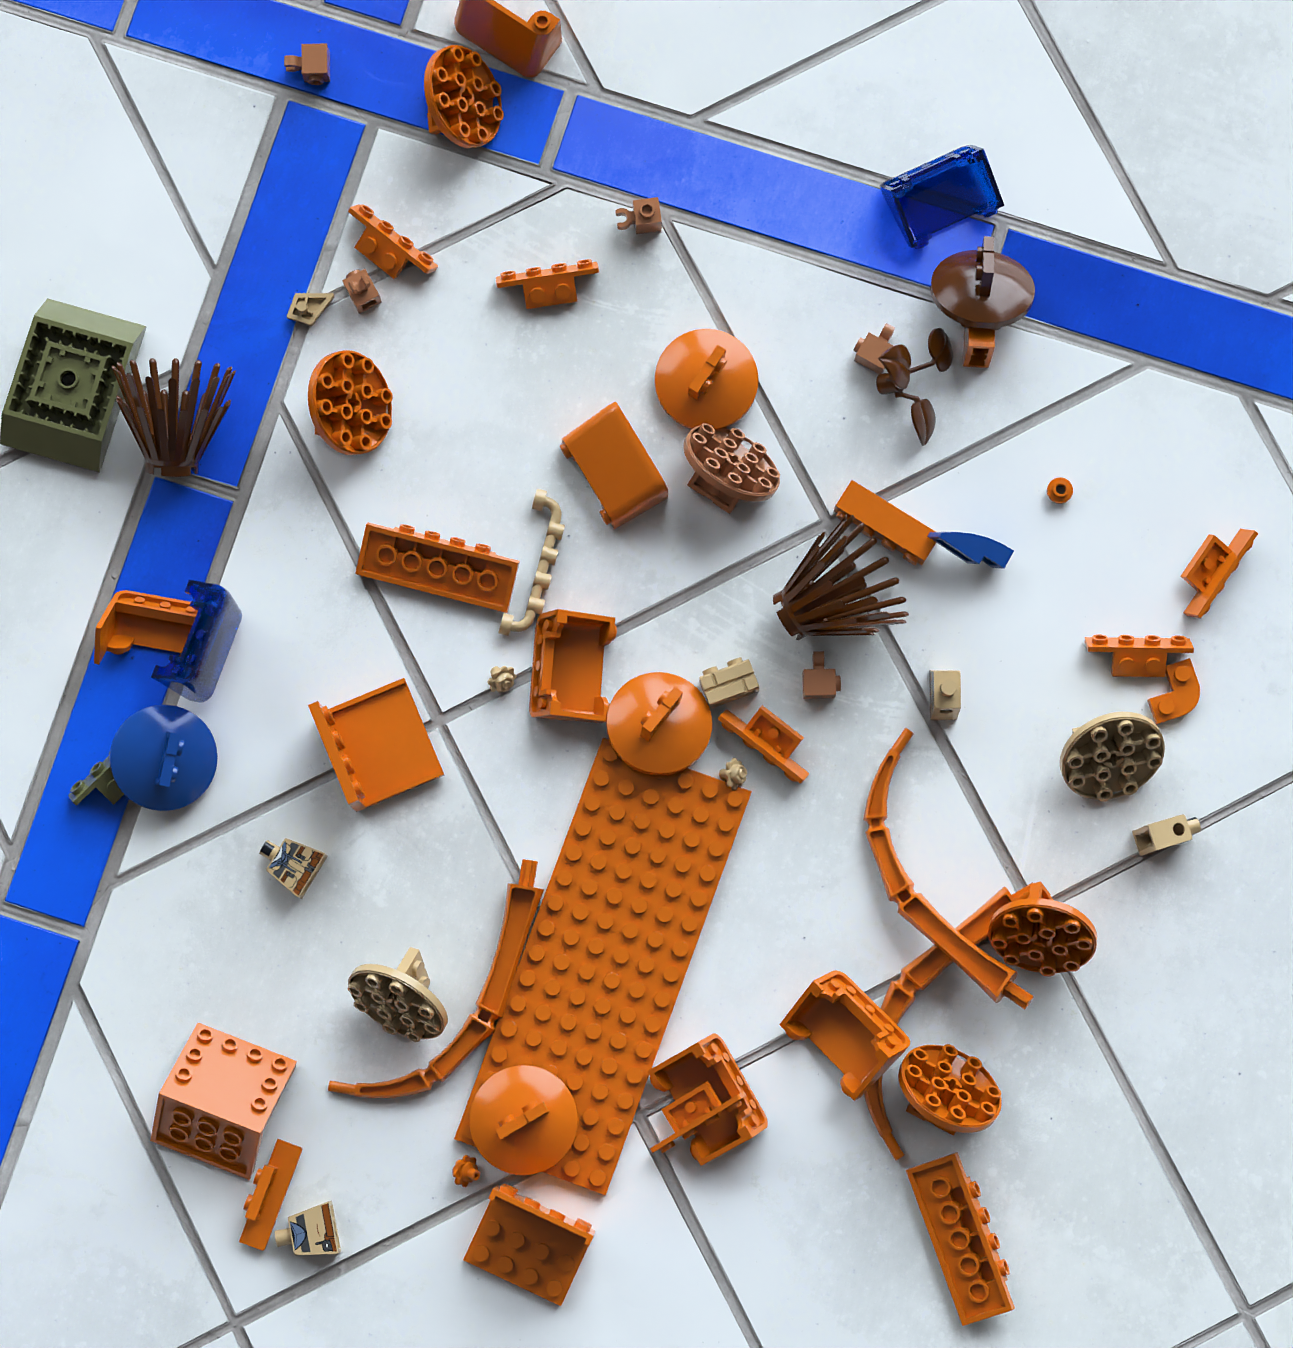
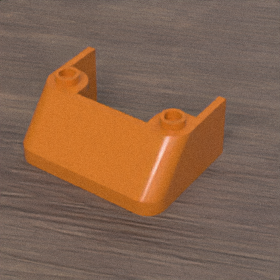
M123 590L116 592L95 628L94 664H100L106 651L119 655L129 651L133 644L182 653V662L194 669L193 682L198 683L209 660L217 622V610L210 605Z

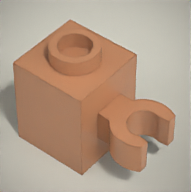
M327 43L301 44L302 57L294 55L284 56L286 72L302 70L304 82H308L311 85H322L324 82H330V51Z
M658 197L633 200V211L625 208L615 210L616 216L626 217L625 222L617 223L619 230H625L630 225L635 224L636 234L662 231Z
M366 269L361 271L354 270L346 275V279L342 280L359 314L382 302Z
M886 323L879 337L868 332L865 339L860 337L853 349L856 352L854 361L878 374H882L885 367L878 358L893 346L888 342L894 333L895 327Z
M813 651V669H804L802 672L803 699L835 698L836 691H841L840 675L836 676L835 669H824V651Z

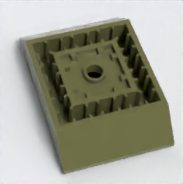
M47 298L33 317L2 411L0 444L100 473L120 412V408L115 400L117 399L116 395L120 396L122 400L124 399L112 366H115L118 370L117 362H120L123 365L125 374L130 373L132 375L130 360L136 361L147 327ZM68 373L74 374L76 379L72 385L65 386L62 384L64 375Z

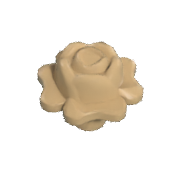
M498 666L493 667L490 671L492 678L487 683L490 685L491 692L497 691L501 693L508 691L509 688L513 687L514 680L517 677L514 674V668H507L506 666L501 668Z
M732 758L730 762L726 763V769L719 771L720 779H726L727 786L731 787L732 790H737L746 781L747 769L737 758Z

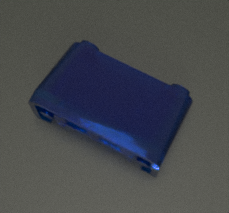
M975 145L957 148L880 184L882 194L907 245L911 248L914 247V249L927 246L929 244L928 240L932 238V233L974 214L983 215L985 218L998 213L999 208L1005 206L985 150Z
M189 580L185 593L193 598L190 606L198 610L181 656L170 655L169 660L171 662L164 667L156 665L151 678L189 701L201 703L207 701L214 693L241 623L242 610L231 593L224 587L217 584Z

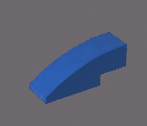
M944 531L930 532L927 536L967 564H980L983 561L992 568L1005 569L1014 550L998 541L972 533Z

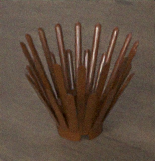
M154 358L149 360L151 377L147 376L145 378L147 392L143 390L136 361L130 360L133 375L130 373L126 375L123 365L117 362L118 370L115 366H112L126 404L118 395H116L117 399L115 400L146 460V472L154 475V468H161V476L166 477L191 476V470L198 474L199 461L231 405V400H228L221 407L236 370L231 372L232 366L226 369L212 404L219 382V377L217 376L220 363H216L213 366L206 392L201 397L192 428L200 385L199 378L202 366L200 360L194 363L190 391L184 390L182 392L179 420V360L177 358L172 360L168 392L165 389L160 392L157 362Z
M846 514L820 547L819 544L824 539L825 532L818 535L783 590L773 595V604L775 605L781 601L783 607L776 612L782 625L792 637L798 634L796 640L806 636L875 635L874 633L879 632V629L864 627L907 623L903 619L887 620L906 617L909 615L906 611L895 613L879 612L849 617L906 602L905 597L878 602V599L874 596L856 601L899 583V579L895 577L866 588L867 583L864 577L888 564V557L877 560L833 585L856 568V564L853 562L877 543L876 538H871L815 581L843 554L844 548L864 530L865 524H859L848 536H843L831 548L854 521V515L850 516L847 520Z

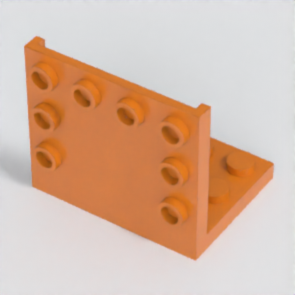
M405 678L329 709L327 706L323 707L318 701L308 705L348 805L356 812L444 776Z
M197 1023L159 1092L150 1141L250 1180L254 1173L263 1131L296 1067L297 1061Z
M505 1183L501 1186L497 1185L490 1193L488 1198L490 1199L489 1205L463 1260L561 1306L587 1248L594 1237L595 1230L591 1229L592 1224L580 1218L574 1221L556 1210L546 1208L535 1200L517 1194L518 1189Z

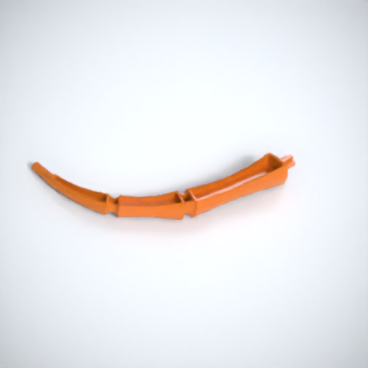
M905 728L879 766L869 791L863 819L869 825L865 834L878 865L888 900L897 903V913L945 953L995 1003L1000 1002L1005 996L1025 1010L1030 1005L1034 996L1014 983L1017 971L994 959L966 939L937 912L921 893H916L913 889V881L907 875L897 857L889 828L885 826L884 821L887 819V798L893 771L901 757L900 753L914 734Z
M522 859L518 885L507 884L504 918L498 946L486 981L475 1003L477 1010L475 1013L469 1014L462 1029L453 1041L440 1054L429 1061L426 1069H417L405 1076L377 1083H356L354 1085L330 1080L328 1091L365 1098H397L429 1091L434 1082H444L468 1055L495 1031L494 1023L498 1018L503 1017L521 953L544 889L534 887L538 861Z
M1031 883L1012 895L1006 887H1003L955 929L973 944H979L988 938L989 924L993 914L1005 904L1027 899L1030 895ZM933 945L901 969L900 979L891 981L880 1009L898 1025L904 1013L916 1000V992L923 991L953 961L936 945ZM882 1075L864 1093V1097L880 1136L883 1138L894 1159L898 1160L904 1156V1153L892 1134L893 1130L886 1114L883 1101Z

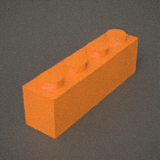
M851 480L835 505L834 511L840 520L846 514L847 520L850 516L854 515L855 518L852 523L857 526L861 523L865 524V528L861 533L870 538L872 536L877 537L881 540L882 546L890 551L898 550L904 554L903 558L913 565L917 563L923 565L936 544L935 541L927 537L930 532L936 531Z

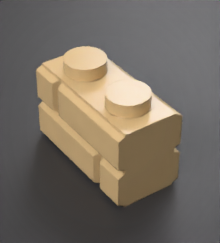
M742 657L727 662L728 667L718 670L717 666L702 671L703 676L699 677V682L710 709L759 692L760 688L749 659L743 661Z

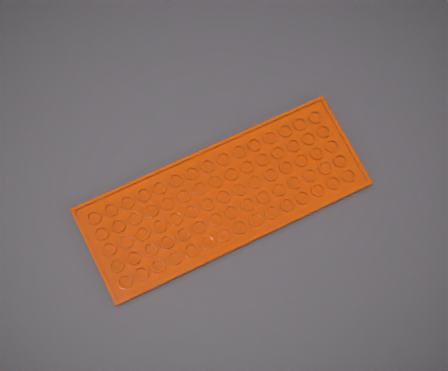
M602 738L516 970L503 1017L499 1018L456 1132L455 1140L476 1147L470 1131V1110L476 1093L491 1076L501 1070L514 1066L525 1065L545 1069L557 1076L571 1092L577 1108L578 1127L575 1139L566 1155L557 1164L542 1172L606 1195L649 1077L647 1071L652 1069L752 791L738 787L737 790H732L731 787L727 786V782L689 768L670 775L659 776L642 773L623 762L613 750L609 739Z

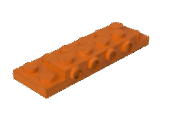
M369 522L366 524L355 574L505 613L508 612L520 561L498 556L495 552H491L490 546L485 544H476L475 547L465 545L466 541L461 538L451 537L450 541L440 539L441 534L437 532L425 531V534L415 532V527L406 524H400L399 528L395 527L394 529Z
M958 1152L908 1168L906 1172L962 1326L1015 1309L1006 1285L1008 1280L1006 1275L1010 1273L1009 1267L1005 1259L1000 1260L997 1249L1000 1248L999 1239L995 1233H990L987 1223H990L989 1212L986 1207L981 1208L977 1198L981 1196L979 1185L976 1181L972 1182L970 1176H966Z

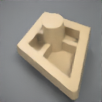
M295 293L287 319L312 326L334 299V294Z

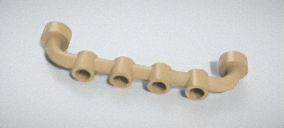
M537 488L532 509L542 511L543 506L549 508L551 519L526 613L519 622L513 621V615L504 613L499 634L509 636L510 631L521 632L527 630L532 625L536 614L540 615L543 611L545 600L540 599L543 589L548 590L552 575L547 574L549 564L555 565L558 550L553 549L556 539H562L565 525L560 524L562 512L559 504L547 497V491Z

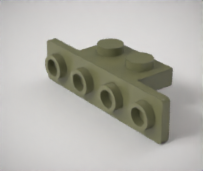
M110 752L103 762H98L91 768L90 774L83 781L79 780L72 786L71 793L68 796L75 805H78L95 787L113 805L124 795L117 786L111 772Z

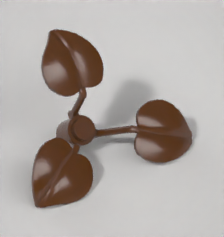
M942 328L933 329L929 335L928 350L932 357L930 362L910 368L911 356L907 347L902 344L890 347L878 358L888 373L877 376V390L882 395L894 393L896 398L903 397L915 402L911 406V418L922 446L928 443L935 428L936 417L933 406L928 399L920 400L918 396L903 393L902 391L907 388L911 373L935 364L939 372L947 371L951 366L953 359L952 345Z

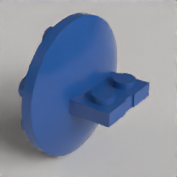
M154 705L137 711L119 727L110 749V768L117 786L131 801L147 809L171 811L193 803L208 789L217 768V747L210 729L197 715L178 706Z

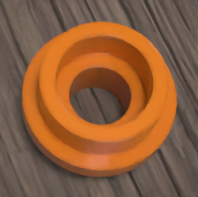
M1055 478L1047 486V495L1055 503H1065L1073 495V486L1065 478ZM1062 486L1065 489V493H1057L1056 487Z

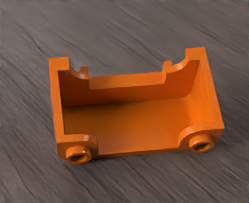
M459 0L454 18L457 32L525 77L537 76L562 43L560 19L550 12L537 11L527 22L494 0Z
M616 402L606 406L561 439L563 444L560 445L564 456L566 459L571 457L576 461L599 499L603 509L599 513L606 525L611 523L613 528L616 529L668 499V488Z
M556 609L539 615L535 626L529 702L531 717L595 723L607 722L610 703H608L606 697H601L604 646L610 644L617 634L615 617Z
M837 970L831 971L812 981L779 1024L785 1030L788 1037L793 1040L802 1041L809 1038L843 1072L844 1076L840 1080L842 1091L854 1101L862 1097L910 1045L909 1037L846 974Z
M716 1033L709 1035L647 1071L653 1087L662 1092L669 1090L675 1101L707 1081L721 1104L739 1093L745 1092L746 1096L740 1099L741 1106L729 1113L725 1108L717 1113L720 1119L708 1126L703 1122L695 1127L698 1132L694 1134L695 1138L691 1140L690 1153L699 1162L700 1166L753 1138L768 1126L767 1117L725 1042Z

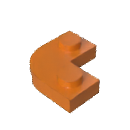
M1190 658L1166 666L1165 674L1172 692L1147 700L1156 725L1182 717L1192 711L1197 705L1200 698V685Z

